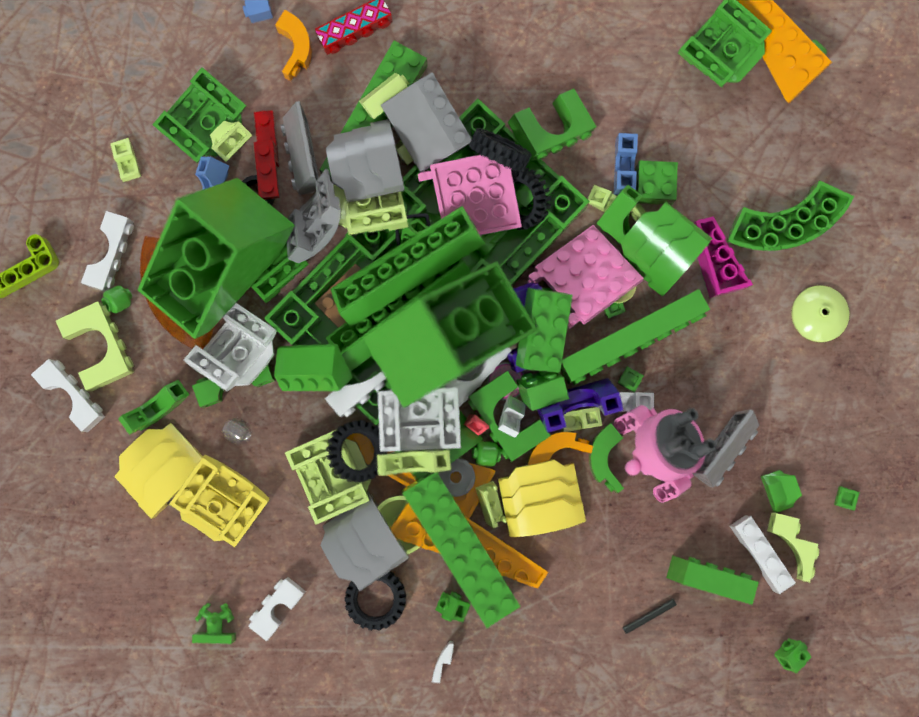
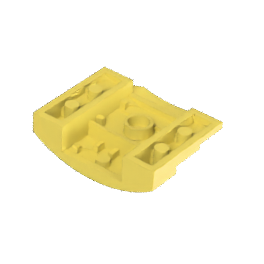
M170 423L163 429H147L119 456L120 470L114 477L136 500L142 510L153 519L168 506L167 502L177 494L203 456Z
M204 455L169 505L180 511L183 521L197 528L213 541L224 540L233 547H236L268 503L269 497L235 470Z
M553 459L515 467L510 476L498 478L510 537L544 534L586 522L574 463L562 465Z

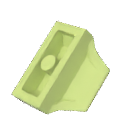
M223 121L210 134L212 149L226 162L252 134L239 121L234 123Z

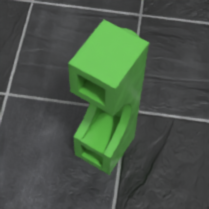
M269 363L252 382L255 387H261L276 381ZM207 377L197 380V384L192 385L200 408H206L222 402L224 389Z

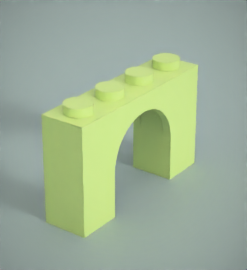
M394 73L359 102L369 116L375 119L384 112L381 104L406 89L409 82L404 75L400 76ZM402 141L395 145L397 154L404 163L410 164L413 159Z
M95 302L56 320L61 335L65 339L71 340L86 332L97 330L107 340L108 349L104 359L100 363L78 373L85 390L91 392L134 373L132 369L134 364L124 351L126 350L125 343L117 335L119 332L118 327L110 319L111 311L108 312L106 305L103 306L101 302Z

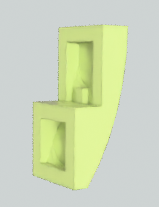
M126 138L110 143L121 180L126 182L141 177L130 139Z
M594 185L588 200L590 205L606 212L617 195L612 194L610 190Z
M595 407L566 413L564 415L566 427L562 428L561 432L602 426L600 409Z

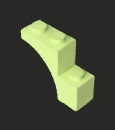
M771 512L767 531L781 537L793 551L797 563L796 579L810 582L815 574V567H813L815 559L819 556L818 544L796 538V534L798 535L800 532V519Z

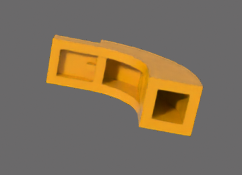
M284 9L275 26L278 33L289 38L294 43L293 53L282 70L284 77L292 81L293 77L298 76L301 69L300 66L305 69L308 68L312 57V46L303 23L295 15Z
M555 433L534 447L527 465L549 461L551 456L562 448L592 453L593 446L589 445L588 440L578 438V441H575L576 433Z

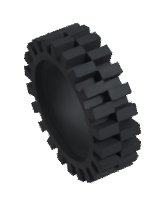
M481 128L476 129L469 144L471 149L481 154V156L519 172L525 170L532 156L521 145L503 138L499 134L496 135L494 132Z
M525 168L523 172L511 170L513 182L525 184L530 189L534 200L531 213L528 216L520 214L522 227L517 228V230H525L540 224L545 219L544 217L548 216L549 212L547 209L551 207V204L546 203L551 200V196H546L545 194L550 192L549 187L543 188L547 184L546 181H539L542 176L540 174L535 175L536 171L529 170V168Z
M363 420L352 421L339 426L336 431H333L331 434L332 438H329L327 442L329 446L326 447V451H328L329 455L326 457L327 460H330V468H334L333 472L336 475L339 474V478L346 479L349 482H365L376 478V475H378L377 455L390 452H380L379 427L373 426L371 422L366 423ZM354 433L367 436L374 447L372 462L362 470L349 467L341 454L343 442L349 435Z
M389 571L376 580L387 584L392 590L394 597L393 606L390 611L380 617L369 616L361 610L358 604L359 589L353 581L349 583L345 592L344 602H346L345 608L348 610V615L354 620L355 624H359L363 629L368 628L370 631L377 629L379 631L383 628H388L400 618L406 604V591L400 578L394 575L395 573Z

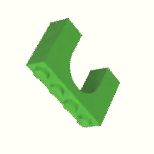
M575 89L560 94L552 103L563 122V134L554 135L545 131L538 123L530 107L515 113L507 122L522 148L527 149L532 154L529 161L535 159L538 161L548 156V153L552 152L555 154L566 145L571 147L578 142L577 140L582 139L584 141L592 136V131L597 126Z
M627 185L596 224L621 244L622 239L631 229L629 215L643 196Z
M506 371L469 396L471 400L468 403L473 411H479L481 415L479 418L490 426L489 428L492 432L489 435L495 443L499 442L502 446L501 453L504 458H510L511 461H514L551 435L549 432L547 433L540 419L520 430L515 438L498 430L499 426L494 420L495 405L501 398L518 388L509 372Z

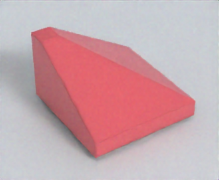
M470 414L464 423L466 427L478 436L490 427L475 414Z

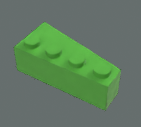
M672 555L666 578L689 587L753 605L759 582L752 580L751 575L741 572L739 576L734 574L735 570L723 567L722 571L717 569L718 565L709 562L703 565L700 564L701 560L692 557L686 560Z

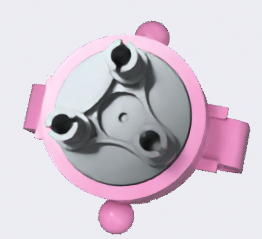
M640 405L614 420L613 425L621 435L632 430L636 432V449L632 452L634 460H629L626 463V472L629 475H637L642 471L644 475H652L662 480L663 482L653 489V495L659 502L674 499L691 487L690 479L694 477L692 473L699 470L702 466L705 454L716 450L715 441L713 439L704 441L699 427L694 422L698 419V412L694 408H690L685 412L668 409L657 414L654 408L649 410L646 406Z

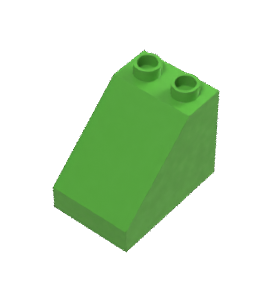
M238 178L177 198L138 287V291L191 337L196 339L210 332L281 254L295 225Z
M496 261L419 298L364 336L363 339L372 357L378 363L389 382L392 392L397 396L402 407L405 408L536 332L537 329Z

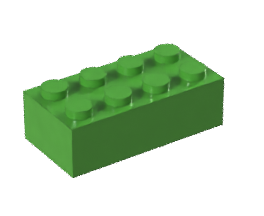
M527 288L524 309L537 331L519 341L516 359L517 366L522 369L560 373L572 301L571 294Z

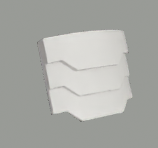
M237 303L223 316L226 323L202 350L196 345L184 359L189 366L226 392L234 386L250 385L260 375L274 356L272 341L277 332L273 327Z
M443 385L405 408L402 407L392 389L389 391H378L380 452L461 448L458 388H447Z

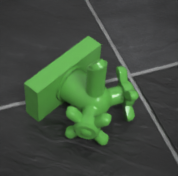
M210 603L203 605L195 620L198 622L203 617L206 618L207 631L193 634L192 643L232 644L235 642L236 633L222 632V620L226 618L228 623L234 620L228 604L225 603L220 606L222 610L220 613L208 611V608L211 606Z

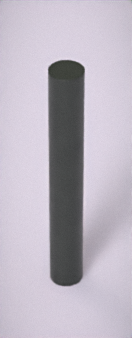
M671 599L622 628L628 634L677 606L674 599Z

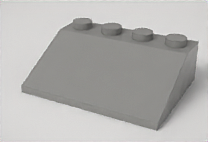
M433 72L381 104L383 111L420 172L427 170L431 164L442 161L470 144L472 140Z
M297 101L284 115V124L281 125L283 136L287 138V142L284 145L286 153L290 154L291 158L288 161L290 172L294 173V179H291L293 189L297 190L299 195L316 192L315 182L319 178L308 119L300 101Z
M750 409L735 412L716 438V450L705 454L702 466L699 470L692 473L695 477L709 487L714 488L721 484L724 479L723 474L726 470L730 471L735 464L734 459L746 450L747 446L745 444L758 433L756 429L759 427V423L754 411Z

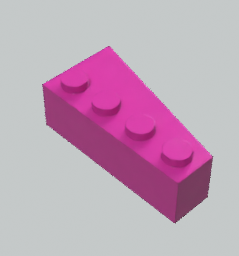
M714 216L693 222L712 238L710 243L697 257L709 297L721 296L752 286L753 283L747 278L743 266L735 258V253L732 247L730 248L727 244L726 237Z

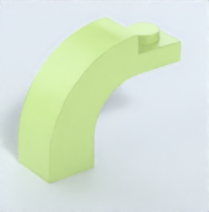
M410 450L377 455L378 475L381 476L405 472H441L451 470L449 450Z

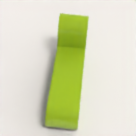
M37 234L28 237L26 245L32 256L0 273V298L8 296L58 267V257L47 239ZM41 241L40 247L36 248V243ZM47 257H50L49 263L45 265V259ZM33 266V271L28 274V268ZM15 275L16 280L11 283V278Z

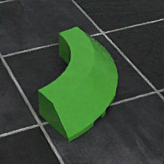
M819 180L811 187L807 196L792 208L776 213H768L743 207L737 213L730 228L727 242L740 247L761 251H777L803 245L819 237L834 226L849 208L855 196Z

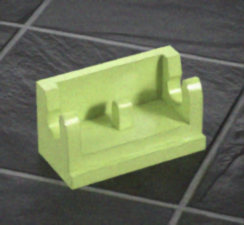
M494 481L476 487L486 524L496 528L498 527L497 522L503 521V523H506L507 519L504 516L497 493V485Z

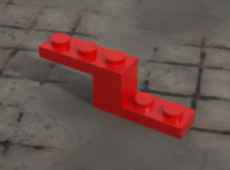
M273 110L254 112L257 142L253 143L259 196L264 200L280 198L276 168L279 167L274 112Z

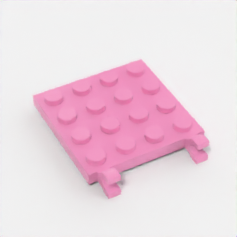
M480 154L431 164V171L418 173L419 182L433 179L441 219L463 206L480 235L522 227L512 171L509 167L506 168L502 164L499 165Z
M594 225L536 265L535 272L528 276V283L538 284L544 280L553 291L572 295L570 310L573 313L569 315L567 326L569 329L579 321L586 324L643 281V277Z

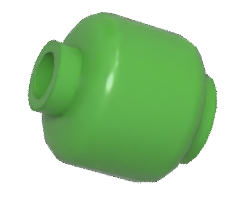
M117 285L105 291L101 301L103 306L106 305L108 312L111 311L116 314L130 307L132 294L129 289H124L122 286Z
M480 441L476 447L472 448V458H475V462L479 466L493 467L501 459V448L493 441Z

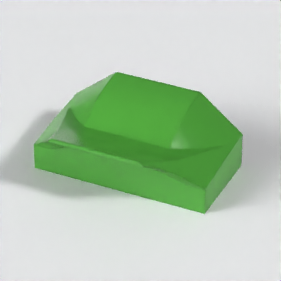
M777 470L761 476L773 513L792 508L794 503L802 496L794 475H788L781 470Z

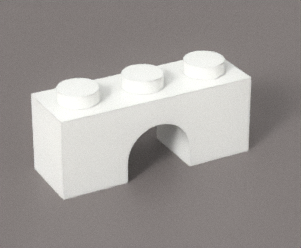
M289 577L285 580H279L274 587L275 593L272 596L268 595L262 602L264 607L261 611L256 610L249 619L252 622L248 627L266 641L270 639L282 623L274 615L275 606L277 604H284L292 609L306 592Z

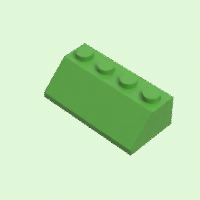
M337 344L279 346L277 348L274 376L282 391H340L352 378V374Z

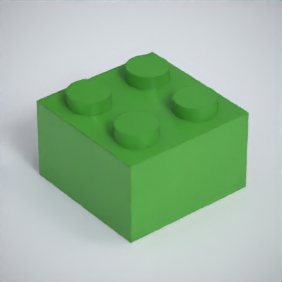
M643 160L638 162L636 166V191L643 196L638 203L663 205L667 202L672 205L676 201L678 162Z
M539 371L535 374H524L520 379L516 380L521 401L532 411L569 399L564 377L559 373Z

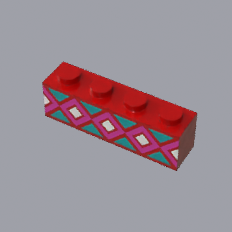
M371 0L315 28V32L327 55L330 53L335 54L342 47L353 45L358 39L369 37L380 28H387L393 22L392 14L384 0Z

